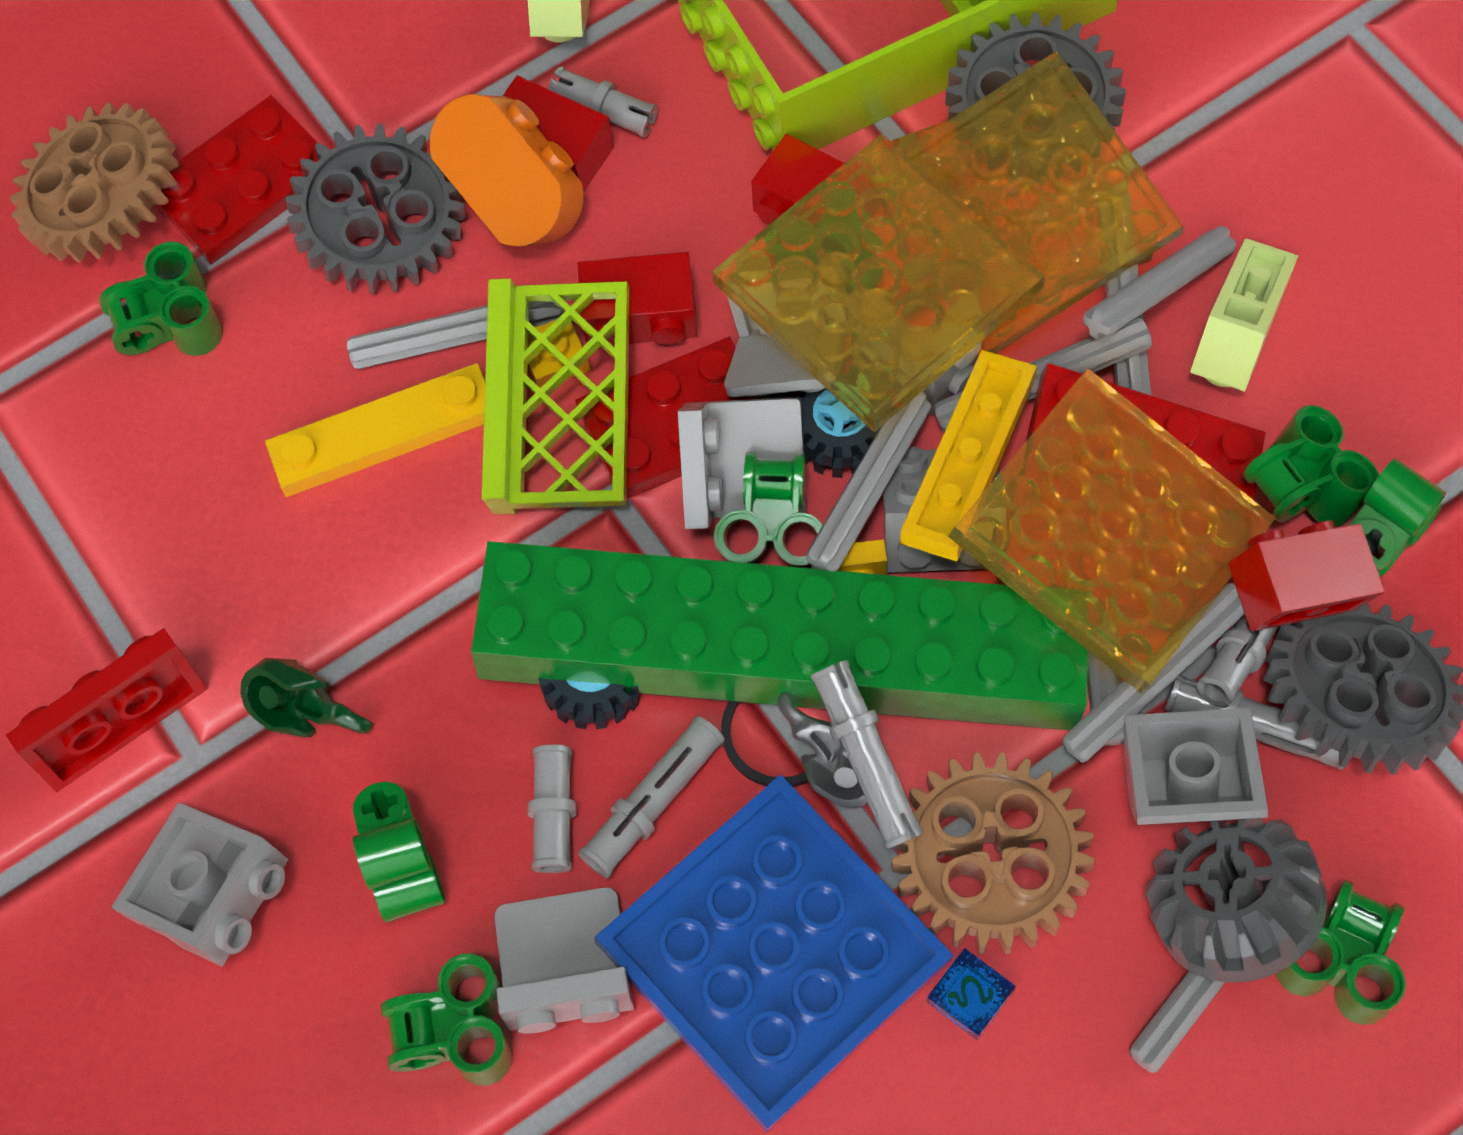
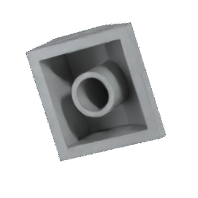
M1251 708L1124 715V766L1130 811L1137 825L1267 818L1268 807Z

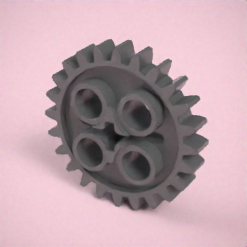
M1033 12L1029 26H1022L1016 15H1010L1009 30L1003 31L996 23H990L988 40L980 35L973 34L971 36L970 51L959 49L957 52V67L949 69L948 85L950 87L946 88L945 105L950 106L948 108V125L958 126L956 128L957 144L972 141L969 158L972 160L981 157L985 153L989 155L987 168L989 172H993L1001 163L1009 165L1008 178L1010 180H1014L1021 168L1028 169L1032 183L1037 182L1040 169L1046 168L1055 181L1060 180L1061 167L1065 163L1076 173L1081 172L1083 155L1097 161L1100 157L1101 143L1111 145L1115 133L1114 127H1118L1121 124L1124 110L1121 107L1124 104L1126 89L1119 87L1123 75L1122 68H1111L1114 57L1113 50L1097 53L1100 36L1096 34L1083 41L1080 38L1082 24L1079 22L1068 31L1062 30L1060 15H1056L1049 26H1042L1038 12ZM1037 60L1044 64L1033 66L1027 64L1026 61ZM996 93L1006 98L993 100L986 97V95ZM1077 94L1084 99L1074 101L1067 99L1064 95ZM1014 118V120L1009 125L1003 127V125L1010 122ZM1034 127L1039 128L1045 131L1046 133L1041 135H1032L1025 132L1024 130L1027 128Z
M378 123L374 135L366 137L361 126L356 125L354 140L347 141L337 131L333 133L336 147L332 150L320 143L315 145L318 162L304 158L300 160L302 173L305 177L294 176L290 179L292 191L296 195L286 197L288 212L293 214L287 220L291 234H297L294 240L298 252H308L307 259L312 270L325 264L324 272L328 282L331 283L343 273L345 274L347 290L352 291L359 280L362 279L367 280L370 294H375L381 280H387L391 290L398 292L399 277L406 276L416 286L420 284L418 275L420 267H424L434 274L438 272L435 254L447 258L452 257V243L448 239L460 240L462 237L461 224L457 221L464 220L466 216L465 205L459 202L464 198L432 160L430 152L426 153L425 136L420 135L410 144L406 139L405 127H400L393 138L386 137L383 124ZM359 171L364 176L377 208L381 212L386 211L388 227L400 242V245L394 246L389 241L376 209L371 204L367 205L364 188L352 174L353 172ZM386 171L399 173L397 177L389 180L377 177ZM339 193L351 196L346 201L339 203L329 201L330 197ZM410 214H420L425 217L417 223L402 221L405 216ZM364 236L376 239L371 245L365 247L352 244L356 239Z
M1366 603L1352 612L1282 625L1265 660L1269 663V666L1264 675V681L1273 684L1268 695L1269 702L1285 704L1278 717L1279 721H1297L1300 724L1294 737L1297 741L1305 740L1311 736L1317 739L1319 742L1316 747V755L1320 757L1332 748L1339 752L1340 767L1345 768L1352 757L1361 760L1362 767L1367 774H1371L1377 762L1382 761L1391 775H1396L1404 761L1414 770H1418L1426 757L1435 761L1439 758L1445 746L1449 747L1461 728L1460 723L1463 720V685L1457 684L1463 669L1455 665H1444L1452 650L1449 647L1432 648L1429 644L1435 633L1432 629L1418 634L1411 630L1414 622L1413 616L1408 615L1400 622L1392 619L1390 605L1385 604L1379 614L1371 613L1369 605Z

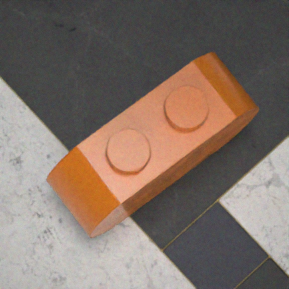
M464 95L449 102L439 112L433 123L430 134V154L432 160L500 243L510 246L541 245L555 242L564 237L577 223L583 206L582 182L570 169L573 166L570 156L558 144L547 141L536 127L539 124L538 118L520 100L493 95Z

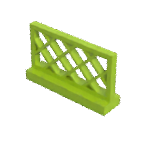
M511 278L489 279L482 500L494 515L516 514L517 508L626 506L630 287L628 282L515 286ZM616 299L615 316L599 332L579 315L594 300ZM576 300L571 306L565 302ZM553 301L564 313L541 334L529 323V302ZM574 321L592 339L568 360L550 342ZM528 333L536 339L529 347ZM614 333L615 348L607 341ZM601 346L615 359L614 371L596 386L578 368ZM545 348L563 367L539 388L527 376V365ZM573 374L591 393L572 412L567 414L549 396ZM527 387L534 393L528 401ZM613 387L614 402L606 396ZM601 401L614 413L613 425L595 441L577 422L597 402ZM544 402L562 421L538 443L526 431V419ZM572 429L590 448L566 470L547 451ZM525 441L533 448L526 456ZM612 442L613 457L604 450ZM598 455L613 468L612 490L588 491L575 478ZM541 457L561 475L545 492H524L525 473ZM571 484L577 491L563 490Z

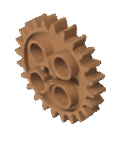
M110 102L106 103L100 115L91 106L87 107L83 120L79 122L72 115L67 116L66 129L61 132L57 128L51 127L49 134L52 140L48 144L35 142L33 146L39 153L37 157L21 161V164L28 170V173L13 179V183L21 191L10 197V201L17 207L11 215L20 225L18 230L44 255H48L51 252L59 261H63L69 254L76 262H81L87 250H89L99 259L102 257L105 244L111 243L117 250L122 249V236L127 232L133 237L138 238L140 230L137 224L141 220L154 222L157 219L151 211L153 205L168 203L169 200L161 192V189L176 184V180L169 173V171L179 166V162L172 155L176 150V146L168 138L169 134L155 118H151L143 108L135 111L129 103H125L118 111Z
M978 752L974 753L971 770L964 771L961 765L953 758L949 760V778L947 780H944L932 770L927 773L926 783L930 791L929 794L913 787L909 791V801L917 810L912 811L924 833L893 846V848L906 853L892 858V872L910 874L898 883V893L900 896L918 894L919 897L913 903L911 911L917 917L928 912L934 915L930 926V931L934 935L941 932L947 925L953 928V947L958 948L964 942L967 935L976 937L978 954L983 955L988 947L990 938H998L1005 955L1011 953L1014 936L1020 935L1030 948L1036 947L1038 940L1036 927L1040 925L1046 932L1055 936L1060 928L1055 912L1073 918L1078 905L1069 894L1086 896L1090 883L1078 874L1092 872L1095 858L1079 851L1089 848L1092 845L1094 836L1092 832L1075 831L1084 822L1086 811L1084 808L1066 811L1065 807L1070 801L1072 790L1068 787L1052 793L1049 790L1053 777L1052 771L1048 770L1037 780L1029 777L1030 759L1025 758L1016 771L1008 770L1006 754L1000 752L994 768H986L984 760ZM1010 809H1021L1032 817L1034 823L1025 829H1014L1003 821L1001 815ZM952 816L961 817L969 822L973 830L968 835L952 837L941 829L940 823ZM1034 842H1044L1047 848L1041 851L1029 846ZM987 843L994 844L995 851L1002 853L1001 860L997 862L990 861L988 853L982 851L983 845ZM941 854L956 857L948 863H940L937 860V856ZM1022 867L1032 868L1042 875L1045 883L1040 888L1034 890L1024 889L1015 883L1011 874L1016 869ZM969 875L978 880L983 891L971 898L961 897L950 888L949 882L955 877Z

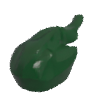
M264 658L245 672L241 680L240 694L245 709L257 722L272 732L298 737H312L316 733L315 728L306 719L317 724H335L360 734H367L373 726L371 721L353 713L342 703L332 700L327 694L329 683L299 665L295 659Z

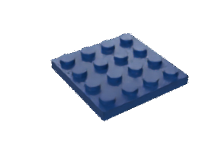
M781 774L595 936V944L617 968L625 967L630 983L766 1133L940 972L954 956Z

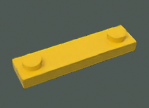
M981 350L901 528L900 544L958 561L1036 380V365Z
M478 363L265 440L285 497L484 425L485 380Z

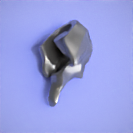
M786 693L781 694L778 697L777 705L785 718L790 722L793 738L807 742L815 750V754L801 756V764L812 789L833 803L843 807L857 808L866 805L868 802L840 739L834 741L829 729L834 727L832 721L828 722L806 715L792 704Z

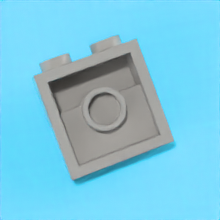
M178 802L111 908L125 918L167 937L179 947L222 967L230 954L239 953L248 944L252 933L250 921L263 900L272 899L280 892L285 880L283 868L288 859L264 838Z

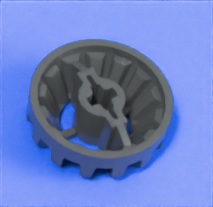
M1262 818L1239 819L1237 823H1228L1226 820L1209 821L1210 829L1194 835L1185 826L1175 834L1178 846L1175 851L1165 848L1158 852L1153 861L1156 875L1146 883V897L1152 912L1150 917L1170 955L1185 969L1196 975L1210 980L1229 983L1249 982L1269 977L1286 969L1301 958L1315 942L1323 927L1328 902L1326 886L1309 843L1298 840L1292 826L1281 819L1270 820L1267 824H1265ZM1249 842L1261 848L1270 858L1272 866L1256 867L1254 861L1246 854L1244 843ZM1216 849V852L1209 855L1200 865L1199 871L1186 872L1187 868L1196 858ZM1261 880H1270L1266 891ZM1200 884L1211 911L1205 910L1193 903L1187 896L1184 886Z

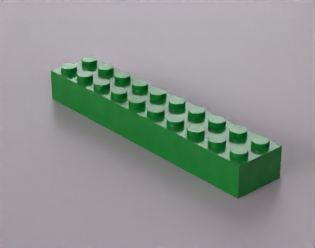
M487 541L471 654L477 677L483 680L540 684L538 678L616 684L625 685L626 692H632L631 686H638L639 693L770 705H777L778 697L786 693L795 707L826 709L815 682L812 681L810 676L831 665L835 666L841 661L848 660L849 668L868 711L875 709L876 714L1070 731L1080 722L1087 706L1090 592L846 571L833 572L811 568Z

